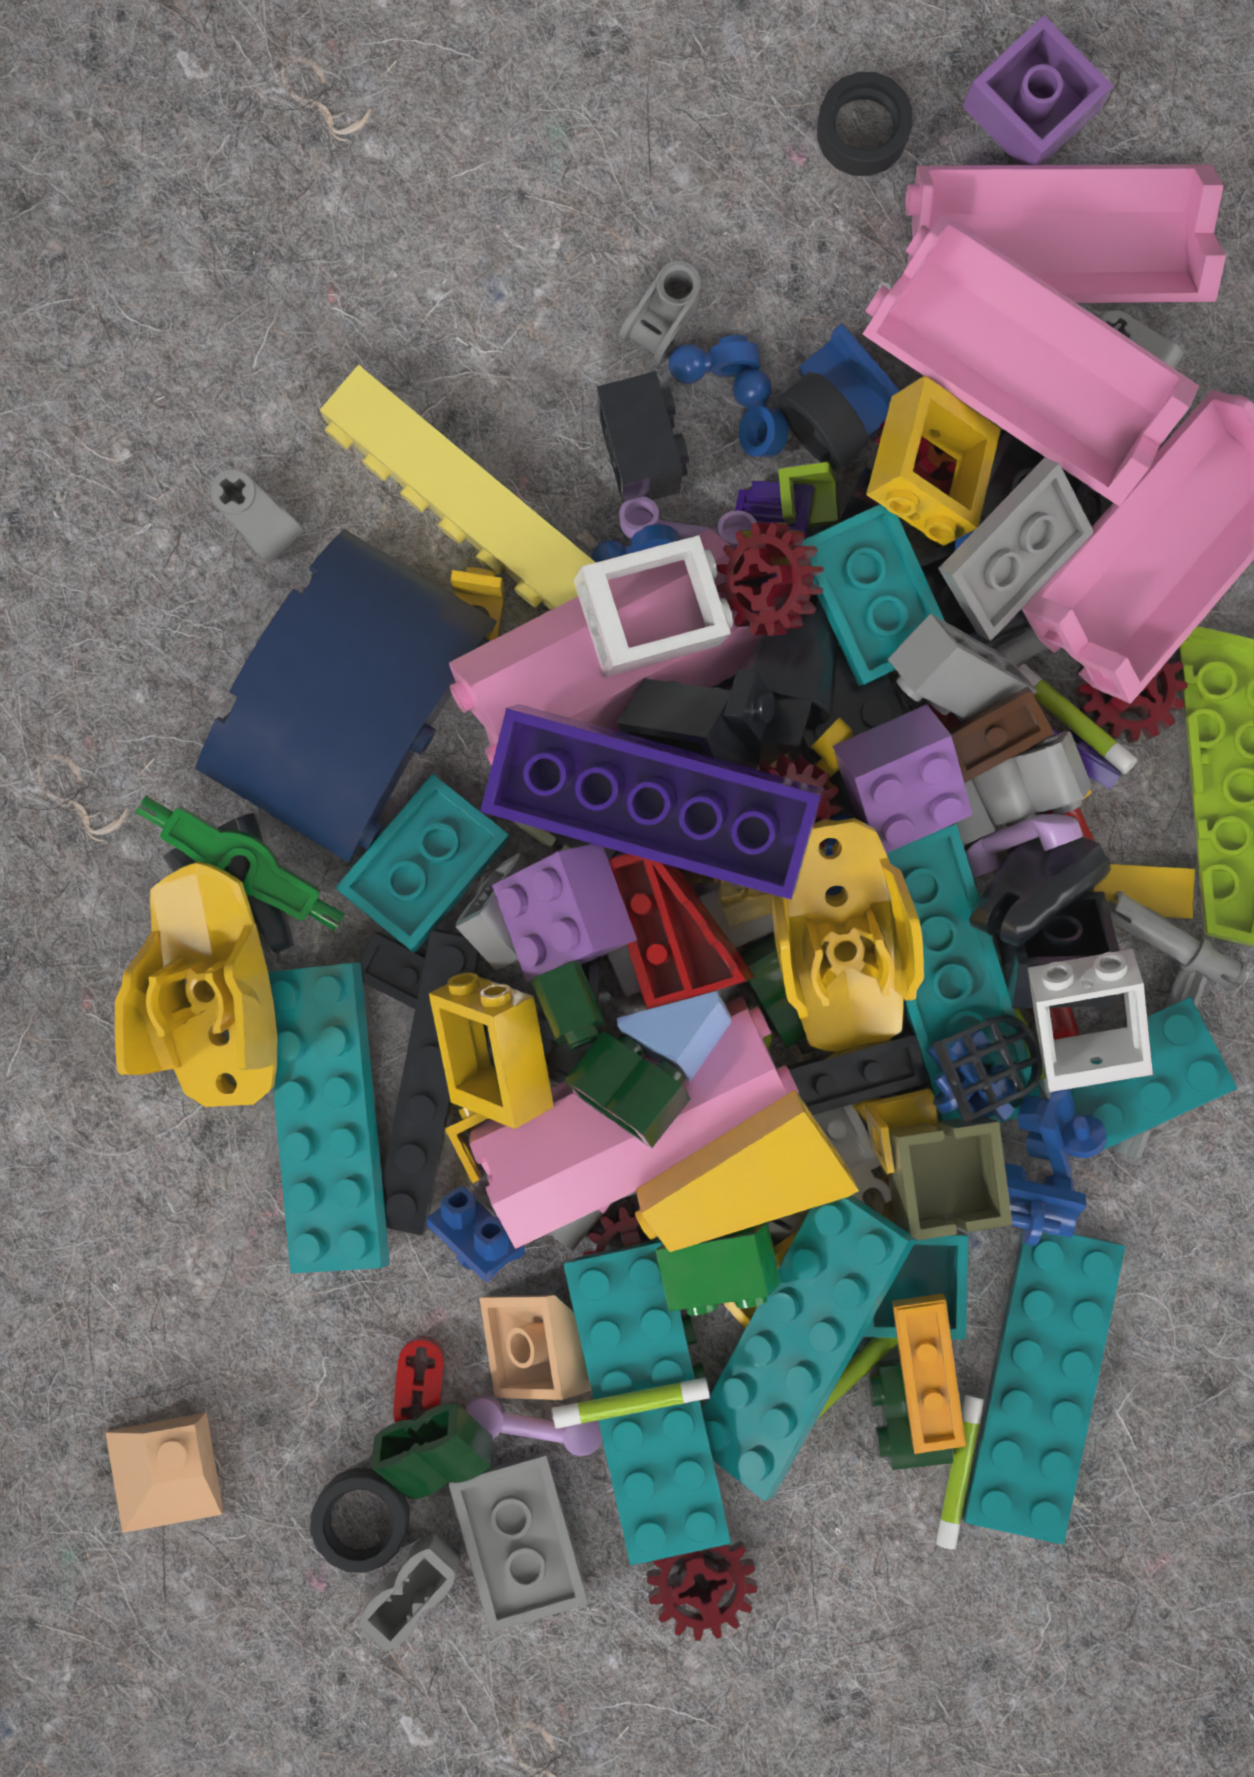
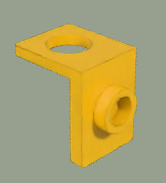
M467 567L466 572L452 570L451 583L455 590L454 595L471 606L484 608L490 617L497 621L489 640L492 641L498 638L506 592L502 578L495 577V572L483 568Z
M930 1089L864 1103L871 1149L887 1174L895 1172L888 1129L924 1123L937 1127V1113L933 1105L934 1094Z
M462 1108L458 1110L462 1119L448 1126L445 1130L472 1183H475L482 1178V1173L461 1132L488 1118Z

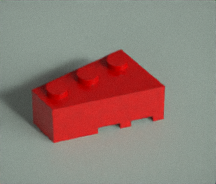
M628 853L608 860L637 938L636 941L627 944L647 1010L697 997L756 978L677 867Z

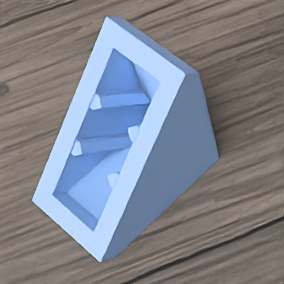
M718 991L622 1016L617 1018V1022L621 1032L633 1039L645 1050V1056L657 1063L661 1060L667 1062L678 1070L685 1079L691 1081L731 1024V1017Z

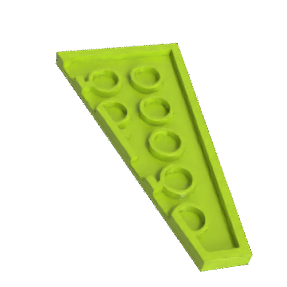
M1197 626L1180 645L1179 658L1184 666L1181 669V680L1188 683V688L1183 690V702L1185 703L1184 713L1204 934L1254 947V639Z

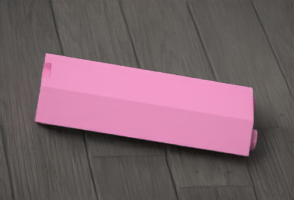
M1212 164L917 166L915 185H907L905 209L906 215L912 216V239L922 225L931 230L942 214H944L1075 303L1216 302L1226 254L1216 238L1214 230L1224 185ZM911 255L908 257L907 266L913 258Z
M942 214L931 230L922 225L905 251L913 258L902 276L891 290L882 285L865 312L873 318L862 335L922 375L933 380L956 398L1046 458L1059 463L1061 468L1120 507L1150 468L1159 446L1190 408L1199 385L944 214Z
M1211 390L1159 449L1148 471L1120 507L1112 503L1092 526L1094 533L1022 608L1039 641L1053 653L1057 652L1060 647L1067 651L1073 659L1084 666L1078 675L1093 688L1131 704L1254 560V404L1242 395L1233 396Z
M711 529L698 534L704 550L709 549L711 551L716 568L719 564H728L730 558L725 554L723 548L725 545L730 544ZM684 560L608 581L629 648L705 628ZM717 571V578L714 579L715 586L724 583L726 575ZM718 592L719 598H725L726 601L729 599L727 593ZM577 596L449 662L456 682L450 685V690L460 710L463 713L470 710L483 724L491 745L485 749V753L492 766L505 711L508 707L521 704L620 732L616 722L644 678L676 681L681 684L711 688L734 676L738 669H743L761 635L750 634V627L735 626L734 621L738 612L734 611L731 612L733 619L732 628H729L731 634L720 646L604 678L582 606Z
M743 996L725 1003L730 1013L731 1024L692 1080L686 1079L682 1084L691 1100L653 1148L643 1144L614 1121L586 1104L573 1093L565 1081L551 1088L554 1108L516 1129L489 1118L471 1127L469 1140L475 1161L478 1164H482L488 1176L490 1186L486 1187L487 1194L514 1248L517 1249L635 1192L637 1188L794 1089L799 1093L787 1066L784 1065L777 1069L769 1054L763 1037L772 1033L759 1006L749 1010ZM645 1055L643 1056L644 1059L657 1066L658 1063Z

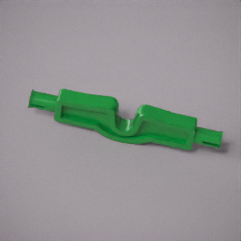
M145 795L140 803L141 805L136 809L135 814L142 816L163 829L160 833L162 840L181 850L196 862L211 864L225 870V867L231 863L234 856H245L250 862V868L242 882L247 895L277 907L299 921L305 920L308 915L329 927L332 931L336 930L343 919L344 912L342 913L321 899H318L321 890L317 886L281 866L273 851L255 836L238 830H221L183 806H179L174 811H171L149 798L148 795Z

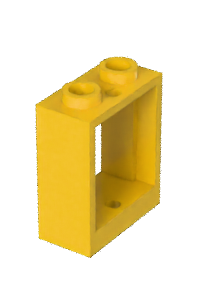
M923 376L891 397L866 495L884 506L890 513L899 516L925 533L928 538L945 546L977 529L979 526L1001 428L933 380ZM921 436L957 460L949 496L913 472Z
M474 973L455 975L448 980V984L429 993L451 1103L513 1129L554 1108L534 996L512 989L509 985L497 984L480 978ZM483 1024L488 1026L495 1067L491 1066Z

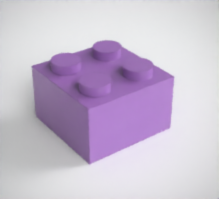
M1043 15L972 81L963 108L1018 165H1043L1100 112L1113 85Z
M927 704L832 746L854 817L876 829L886 853L973 815L952 736Z
M589 844L558 851L492 885L526 982L532 981L536 976L572 961H580L582 965L637 940L603 846Z

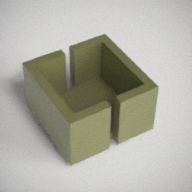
M982 1115L967 1122H964L963 1118L937 1121V1127L924 1123L888 1129L895 1172L888 1174L895 1225L917 1240L957 1234L956 1226L966 1232L1013 1225L999 1121ZM949 1214V1220L941 1215Z

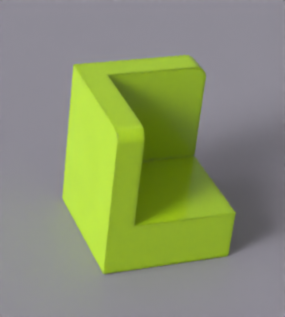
M828 462L778 469L782 515L787 524L796 523L794 484L813 485L816 488L808 528L838 524L840 511L837 478Z

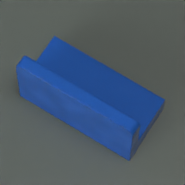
M842 323L833 330L830 341L802 363L798 370L802 377L809 371L820 374L840 391L863 422L868 434V440L881 429L880 424L887 417L891 397L900 391Z

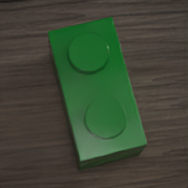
M768 1222L669 1252L664 1244L655 1250L669 1311L687 1309L688 1315L696 1316L713 1312L718 1309V1304L736 1302L737 1308H751L766 1303L768 1301L767 1297L781 1284Z

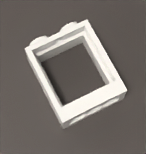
M699 535L581 566L573 581L604 678L720 646L731 634L729 628H732L733 625L732 613L726 599L719 598L714 579L717 578L716 563L709 549L704 550ZM684 560L705 628L629 648L607 580Z
M1133 949L1028 967L1039 1049L1049 1092L1153 1075L1144 983ZM1124 993L1128 1027L1053 1039L1049 1006ZM1094 1061L1102 1062L1100 1064H1092Z

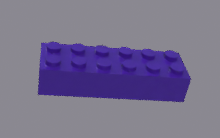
M517 704L506 708L480 812L791 900L797 887L824 788Z

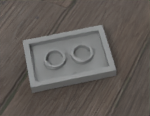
M1045 457L938 568L976 633L989 641L1009 623L1094 533L1060 464Z
M547 1451L488 1468L481 1475L466 1482H449V1488L490 1633L588 1605V1595Z

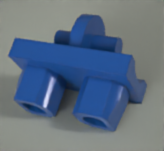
M981 1030L970 1034L975 1047L977 1046L979 1049L991 1044ZM963 1037L945 1044L952 1061L969 1054ZM932 1043L925 1051L941 1070L933 1079L941 1090L935 1097L933 1105L939 1113H949L956 1109L962 1117ZM968 1063L956 1068L963 1088L980 1081L974 1065ZM994 1065L987 1073L991 1076L1007 1067L1005 1065ZM1008 1077L991 1084L997 1101L1016 1092L1012 1079H1008ZM981 1089L966 1096L972 1112L990 1105L985 1091L982 1092ZM1007 1103L983 1116L988 1118L997 1116L1000 1121H1005L1015 1110Z
M1070 1089L1054 1091L1051 1093L1050 1099L1027 1094L1024 1097L1017 1121L1020 1129L1029 1131L1026 1143L1028 1155L1049 1160L1054 1176L1069 1179L1071 1174L1070 1155L1077 1158H1089L1096 1156L1105 1147L1107 1133L1103 1123L1098 1118L1090 1115L1077 1116Z
M1005 1163L1013 1224L1011 1226L1023 1228L1024 1244L1036 1246L1042 1233L1071 1238L1078 1217L1086 1207V1194L1075 1191L1072 1178L1056 1177L1053 1174L1046 1176L1043 1184L1027 1181V1172L1022 1166Z
M459 1186L442 1198L441 1208L427 1217V1227L457 1254L456 1259L458 1263L465 1269H472L486 1283L493 1279L498 1271L507 1263L525 1255V1245L515 1249L499 1218L494 1217L476 1200L475 1195L465 1186Z

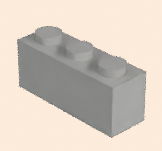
M930 614L888 658L901 675L896 680L898 685L908 696L918 702L925 698L941 714L946 716L951 711L961 722L1027 686L1032 690L1033 694L1037 692L1035 687L1010 658L933 614Z

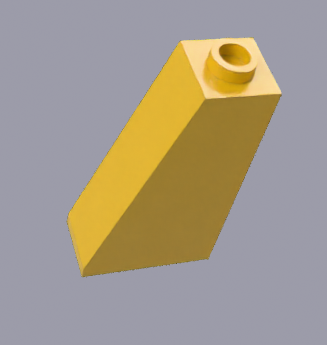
M794 1089L637 1188L636 1193L640 1210L635 1212V1216L641 1228L651 1240L658 1236L668 1251L672 1252L843 1199L859 1190L848 1166Z

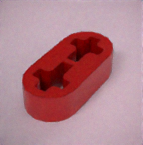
M427 1336L414 1337L400 1351L397 1362L393 1407L395 1422L412 1420V1415L404 1413L403 1407L411 1406L415 1390L423 1391L422 1407L424 1409L430 1410L441 1405L445 1355L440 1343L434 1338ZM420 1347L427 1349V1357L435 1359V1364L428 1365L424 1373V1381H416V1364L408 1362V1356H415Z

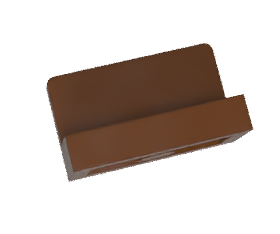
M1028 686L947 730L952 736L964 783L1054 735L1032 690Z

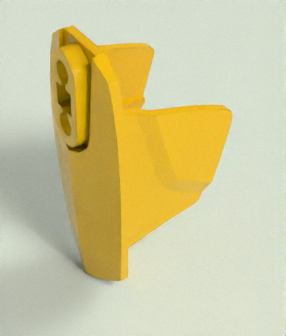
M855 818L816 822L813 826L792 899L772 894L773 925L787 999L798 1011L809 1045L825 1051L839 1052L867 1043L889 1040L902 1031L904 999L906 1001L916 999V991L924 979L923 940L919 918L902 872L890 864L876 829ZM826 838L837 839L835 845L832 846L833 855H826L824 848L819 846ZM832 886L843 887L839 894H826V891Z
M198 861L166 876L150 889L151 933L135 958L123 972L122 986L115 999L116 1067L120 1075H145L174 1069L184 1094L205 1107L254 1105L274 1088L277 1069L278 1039L268 970L256 924L242 882L220 868ZM226 1029L229 1032L228 1042L226 1037L221 1034ZM226 1073L231 1074L235 1078L237 1086L228 1082Z

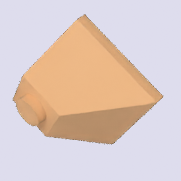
M554 1294L496 1295L479 1298L495 1398L564 1400L591 1391L574 1312Z
M207 1412L105 1432L122 1533L223 1514Z

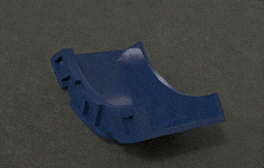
M343 529L311 564L310 571L313 574L309 585L303 593L294 588L292 589L259 638L229 691L237 696L234 705L224 718L219 716L215 719L195 769L349 862L361 847L368 850L379 837L384 824L379 822L378 819L414 753L422 755L431 743L436 733V729L431 725L452 695L450 685L456 683L449 662L490 642L489 638L497 621L346 529Z

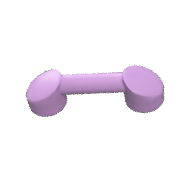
M647 497L625 501L619 511L621 529L630 540L636 532L642 530L645 526L663 524L675 529L679 534L680 540L694 537L711 529L728 544L739 545L735 533L738 530H751L752 524L757 523L752 515L744 511L726 513L720 518L717 528L659 520L657 504Z
M1042 814L983 836L973 843L965 853L972 876L975 878L1000 868L1002 865L997 853L1039 837L1044 851L1081 838L1084 835L1077 819L1067 815Z
M491 1395L476 1396L468 1403L465 1410L490 1432L493 1438L499 1433L564 1443L566 1449L577 1456L590 1455L602 1443L598 1421L556 1429L552 1420L505 1413L502 1403Z

